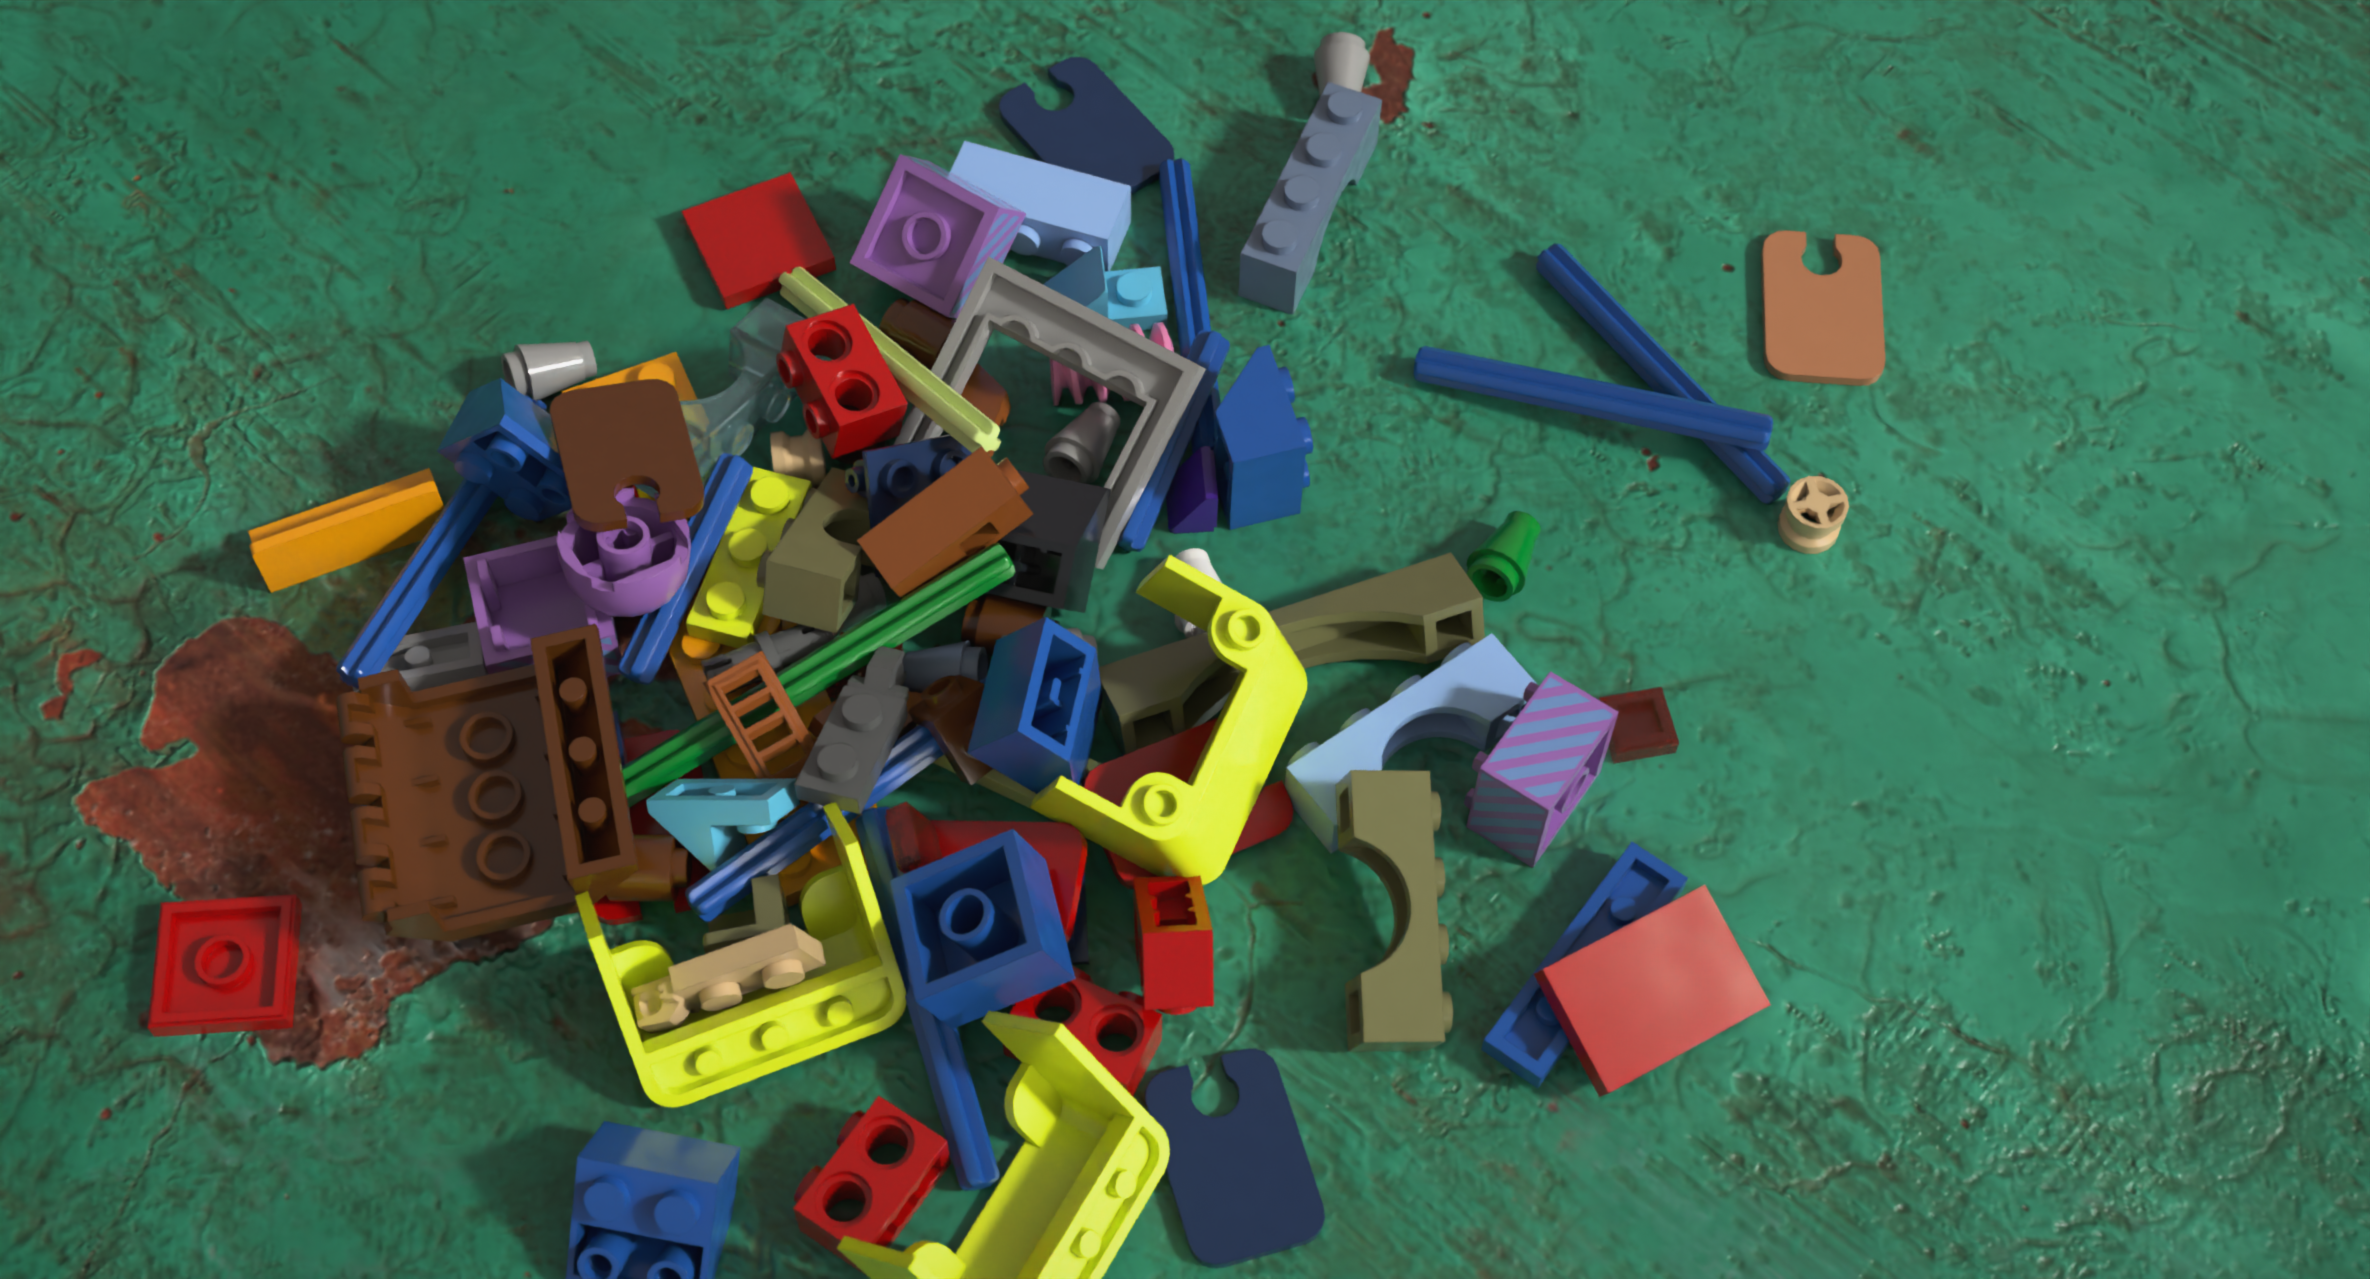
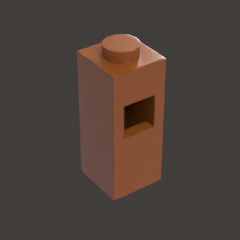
M981 446L859 538L857 542L891 589L900 598H903L989 545L998 542L1031 517L1033 512L1020 496L1030 487L1007 457L996 465Z

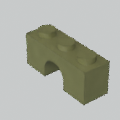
M832 467L817 489L810 488L808 490L802 511L796 519L789 518L786 521L780 542L775 549H767L764 552L757 571V586L764 588L762 615L837 634L858 601L861 564L874 567L873 562L857 542L859 538L870 531L867 498L860 496L858 493H851L847 489L845 470Z

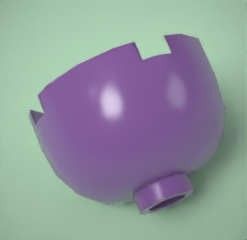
M624 488L618 492L615 498L624 505L628 528L592 532L583 529L577 524L572 508L566 514L567 525L561 533L558 530L556 539L559 561L570 590L591 609L609 616L634 617L651 613L668 603L686 580L691 553L690 529L686 519L660 523L656 503L659 494L654 493L655 501L648 498L635 497L634 488Z

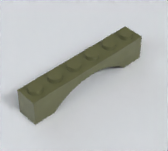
M1451 552L1268 612L1304 669L1325 663L1359 659L1401 660L1428 664L1444 659L1454 648L1463 643L1469 642L1471 645H1474L1485 638L1482 595ZM1207 632L1099 667L1103 694L1101 704L1102 716L1122 755H1126L1206 723L1224 707L1240 670L1225 663L1213 652L1209 644Z

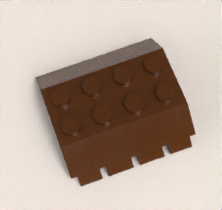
M596 624L531 638L534 660L532 665L414 692L411 691L399 670L394 669L359 677V690L357 692L343 693L336 698L341 743L356 745L348 747L342 752L348 803L368 805L360 806L350 811L355 863L357 865L377 867L361 870L357 874L363 921L384 923L386 936L453 942L577 913L579 908L575 895L588 891L592 904H595L639 869L600 633Z

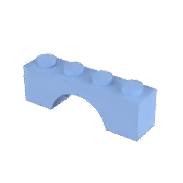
M1492 633L1474 645L1466 642L1457 646L1444 658L1439 668L1424 678H1421L1419 675L1408 678L1394 690L1390 700L1375 710L1370 711L1368 708L1359 710L1344 722L1338 734L1321 745L1318 742H1312L1297 751L1288 762L1285 776V788L1291 799L1293 809L1326 849L1333 853L1338 849L1335 785L1350 770H1382L1389 758L1399 749L1414 741L1431 737L1457 739L1484 752L1499 742L1527 704L1523 699L1525 688L1530 682H1536Z

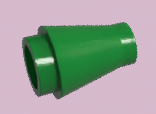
M1522 511L1509 513L1504 522L1469 555L1467 559V576L1483 598L1502 602L1508 600L1512 595L1519 593L1524 588L1535 541L1541 531L1539 523L1531 515Z

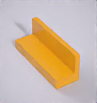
M428 468L249 530L248 533L252 542L249 548L270 592L273 593L421 541L443 510L444 504L431 470Z

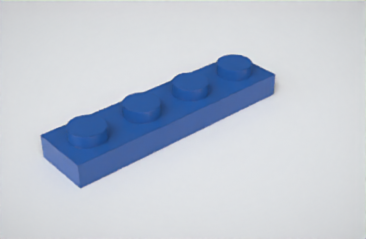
M1631 842L1534 973L1676 900L1683 891L1688 878L1634 842ZM1533 973L1485 1037L1481 1050L1538 1089L1571 1043Z

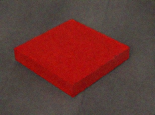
M791 172L681 211L686 229L726 310L781 290L780 275L783 272L791 274L795 267L804 268L814 277L836 270L835 257Z
M297 894L160 903L148 1029L154 1037L293 1028L302 903Z

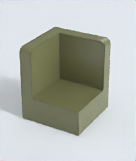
M778 874L751 879L754 900L753 910L717 916L708 922L709 933L703 935L705 954L791 923L790 910Z

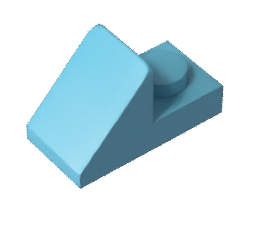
M1096 246L1043 284L1128 329L1131 324H1139L1142 331L1152 330L1153 324L1157 322H1163L1167 328V308L1160 266L1105 271L1102 247Z
M797 778L676 779L648 798L646 802L648 813L702 864L712 871L746 847L744 834H756L774 829L777 826V821L800 804V800L797 799L794 785Z

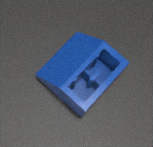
M1270 345L1256 349L1215 411L1213 450L1217 491L1229 530L1299 514L1301 510L1302 488L1310 486L1309 470L1305 459L1307 454L1313 453L1310 427L1305 417L1296 418L1291 405L1295 401V394L1290 373L1287 367H1277Z
M501 378L470 391L437 452L454 463L455 470L462 477L473 483L485 485L503 498L505 506L519 517L538 522L570 510L571 503L550 414Z
M1047 617L996 640L967 753L1036 794L1060 776L1082 787L1103 700L1096 648Z
M604 1121L577 1157L566 1279H715L734 1210L741 1147Z

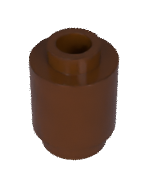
M900 298L884 314L879 330L931 371L956 320L939 313L916 299L910 302L905 298Z
M993 594L981 595L968 603L962 625L961 640L970 641L974 647H985L987 654L992 656L996 640L1000 639L1002 635L1011 634L1044 617L1051 619V607ZM1051 619L1052 621L1060 625V621Z
M633 834L639 869L606 894L609 901L675 902L678 897L679 888L690 887L692 874L691 852L686 848H680L679 841L671 834Z

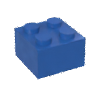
M1014 829L890 880L915 1000L949 1028H956L985 1016L988 1011H998L1076 979L1046 859Z

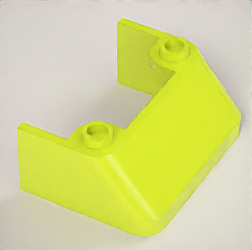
M1169 555L1140 582L1135 593L1206 631L1213 652L1222 661L1240 670L1188 782L1185 783L1170 774L1161 772L1144 775L1129 787L1119 807L1069 779L1060 776L1035 795L1029 808L1055 822L1072 824L1085 838L1158 877L1201 876L1202 885L1205 886L1217 879L1226 867L1305 697L1307 676L1302 664L1265 608Z
M836 802L824 805L823 809L842 865L813 876L803 887L799 898V909L806 930L803 931L822 943L826 965L805 972V978L795 985L779 989L763 987L743 994L742 1001L733 1007L718 1011H707L701 1008L699 1013H689L680 1028L649 1033L639 1028L631 993L632 988L670 975L668 967L674 966L667 950L661 945L647 940L632 941L609 950L588 891L575 895L591 949L643 1090L656 1104L664 1107L688 1105L883 1031L895 1024L903 1014L906 1007V989L858 841Z
M988 1011L982 1023L1022 1062L1007 1087L1004 1108L1009 1124L1025 1141L955 1254L943 1244L927 1240L916 1242L904 1252L844 1236L837 1249L870 1279H1102L1166 1170L1170 1148L1167 1134L1162 1126L1062 1023Z

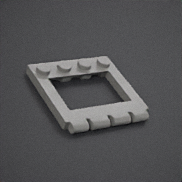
M988 256L931 369L932 373L961 395L995 329L1144 407L1104 488L1111 489L1095 563V568L1104 569L1206 369ZM913 405L894 445L939 437L943 429Z

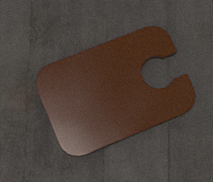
M645 379L571 390L561 393L554 398L550 404L551 423L573 516L579 526L592 532H607L628 528L624 505L618 502L615 497L619 491L631 485H646L658 491L659 496L656 503L660 523L686 519L701 511L704 506V487L678 393L673 385L659 379Z

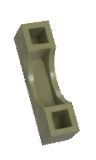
M1350 770L1335 785L1338 851L1366 864L1383 882L1393 907L1394 927L1387 951L1377 965L1345 983L1348 1052L1428 1051L1445 1042V1033L1450 1032L1453 1022L1452 999L1449 992L1442 991L1441 965L1446 964L1449 954V936L1446 925L1438 924L1437 898H1441L1444 892L1445 868L1442 858L1435 857L1433 831H1438L1440 827V796L1437 791H1431L1430 771Z

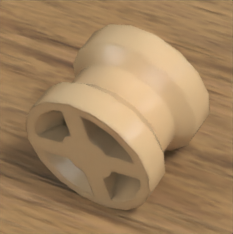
M808 429L803 435L789 436L784 431L771 432L770 442L773 471L811 481L812 488L817 489L826 477L823 440L821 438H813Z
M1808 476L1797 480L1789 489L1784 503L1785 506L1778 519V533L1784 543L1798 552L1818 554L1827 551L1835 544L1849 509L1846 493L1833 480L1822 476ZM1802 513H1807L1809 518L1814 519L1816 522L1807 520L1802 516Z

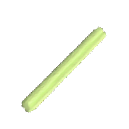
M795 267L791 274L783 272L779 277V282L782 284L780 295L808 318L848 306L846 302L802 267ZM859 314L901 392L908 401L971 453L981 446L986 452L989 450L996 451L999 448L1001 441L997 437L1000 427Z

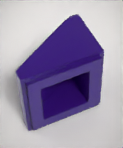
M1210 446L1200 447L1178 468L1166 497L1168 529L1171 533L1214 532V527H1217L1218 491L1214 450H1211Z

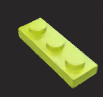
M753 467L751 479L717 547L687 618L686 627L689 636L735 648H740L754 641V635L757 634L764 617L762 615L764 588L757 586V571L760 560L767 549L774 550L780 542L786 521L789 518L796 519L802 511L806 494L812 488L811 481Z

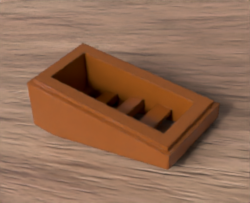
M763 650L705 681L703 684L757 779L798 778L815 743ZM761 675L767 687L732 706L726 694ZM774 698L780 710L745 729L739 717ZM787 721L793 733L758 752L752 740ZM800 744L806 756L771 775L765 763Z

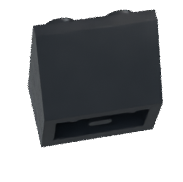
M1017 470L1030 487L1020 496L1033 512V515L996 542L1008 553L1016 572L1011 578L986 593L1057 609L1085 613L1111 489Z

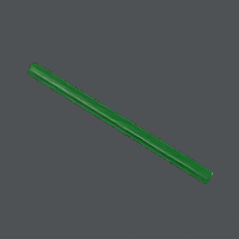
M993 543L776 673L792 704L794 707H797L867 665L877 648L881 646L895 648L1008 580L1016 572L1014 564L1005 549L999 543ZM763 681L730 702L733 706L767 686ZM773 698L739 718L746 729L780 709ZM718 709L622 766L629 808L737 743Z

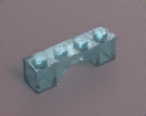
M768 298L730 329L728 374L735 381L734 384L721 393L708 398L680 401L703 487L718 456L723 453L738 456L743 454L752 438L768 423L779 421L787 411L789 404L799 396L795 388L788 389L784 385L778 372L776 355L781 352L785 326L805 318ZM815 356L821 360L827 361V359L824 356ZM635 485L637 489L655 498L654 493L659 494L658 491L650 486Z

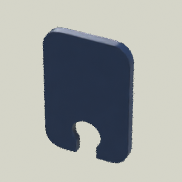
M1070 57L1048 69V77L1055 85L1069 91L1074 98L1067 108L1056 111L1042 108L1035 100V93L1025 82L1008 91L1002 96L999 103L1002 122L1038 161L1131 186V195L1159 179V166L1164 160L1170 159L1174 161V148L1171 143L1106 74L1087 58Z
M1255 1048L1242 1049L1221 1055L1220 1061L1225 1077L1235 1086L1239 1098L1236 1107L1224 1116L1211 1117L1202 1114L1196 1109L1191 1097L1194 1082L1188 1064L1165 1070L1155 1075L1148 1083L1145 1092L1147 1112L1162 1126L1168 1137L1170 1153L1165 1172L1189 1250L1194 1259L1201 1265L1213 1269L1225 1268L1305 1245L1315 1240L1320 1234L1325 1220L1324 1206L1278 1066L1274 1059L1265 1051Z

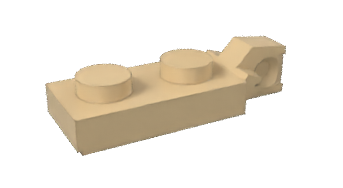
M790 923L668 967L669 976L631 989L638 1027L649 1033L680 1028L689 1013H699L701 1008L707 1011L723 1010L739 1004L742 1001L743 994L763 987L779 989L795 985L805 978V972L826 965L822 943Z

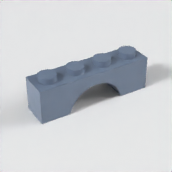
M1327 82L1241 251L1238 296L1292 315L1294 314L1315 271L1322 240L1337 201L1348 183L1358 184L1377 145L1382 99Z

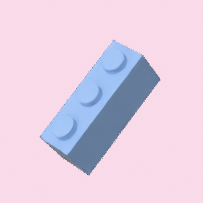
M964 141L950 172L1027 213L1010 247L1012 251L1021 255H1036L1065 263L1069 266L1092 248L1101 246L1105 271L1111 270L1131 223V186Z

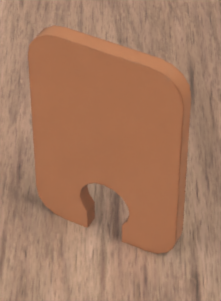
M1776 231L1770 234L1765 239L1761 251L1763 353L1767 370L1778 379L1793 382L1867 386L1877 382L1885 367L1881 266L1878 248L1865 237L1835 234L1833 239V255L1838 260L1840 268L1831 275H1819L1809 271L1802 263L1801 256L1804 254L1807 246L1806 232Z

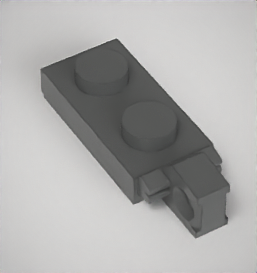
M885 646L877 648L867 665L865 677L852 675L848 685H844L794 784L797 799L820 805L837 803L840 810L862 814L908 718L907 701L910 694L908 693L909 688L903 687L907 677V672L903 668L904 651Z

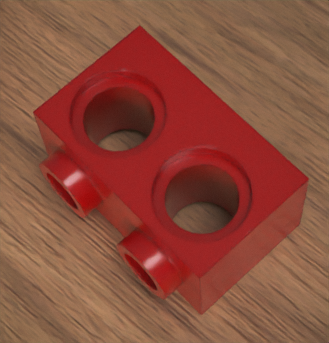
M854 304L785 326L781 352L776 355L779 375L788 389L795 388L803 403V416L810 434L815 439L821 438L832 459L900 435L908 403ZM815 356H826L832 360H821ZM841 405H851L860 409V411L847 410Z
M1201 876L1133 878L1135 956L1144 1010H1159L1165 1014L1182 1015L1194 1011L1197 1007H1213V928Z
M1074 966L1073 970L1076 979L1014 1004L1010 1012L1011 1015L1039 1019L1038 1015L1049 1007L1067 1009L1072 1015L1062 1022L1064 1027L1132 1097H1134L1162 1041V1014L1156 1012V1010H1144L1142 996L1130 991H1120L1118 994L1099 987L1094 984L1093 979L1088 974ZM1118 1033L1128 1036L1134 1043L1124 1051L1112 1052L1103 1048L1099 1042L1110 1034ZM1003 1044L1004 1055H1005V1056H1008V1057H1010V1058H1012V1059H1014V1060H1017V1061L1021 1062V1061Z
M880 1096L876 1098L866 1113L858 1110L847 1120L837 1138L838 1150L824 1168L817 1165L806 1174L794 1195V1202L797 1204L793 1207L800 1231L864 1275L866 1274L837 1249L843 1237L847 1236L890 1248L951 1165L946 1139ZM885 1144H898L907 1150L905 1155L893 1164L882 1165L871 1159L874 1151ZM845 1199H855L865 1205L861 1214L851 1221L839 1222L828 1216L832 1207Z

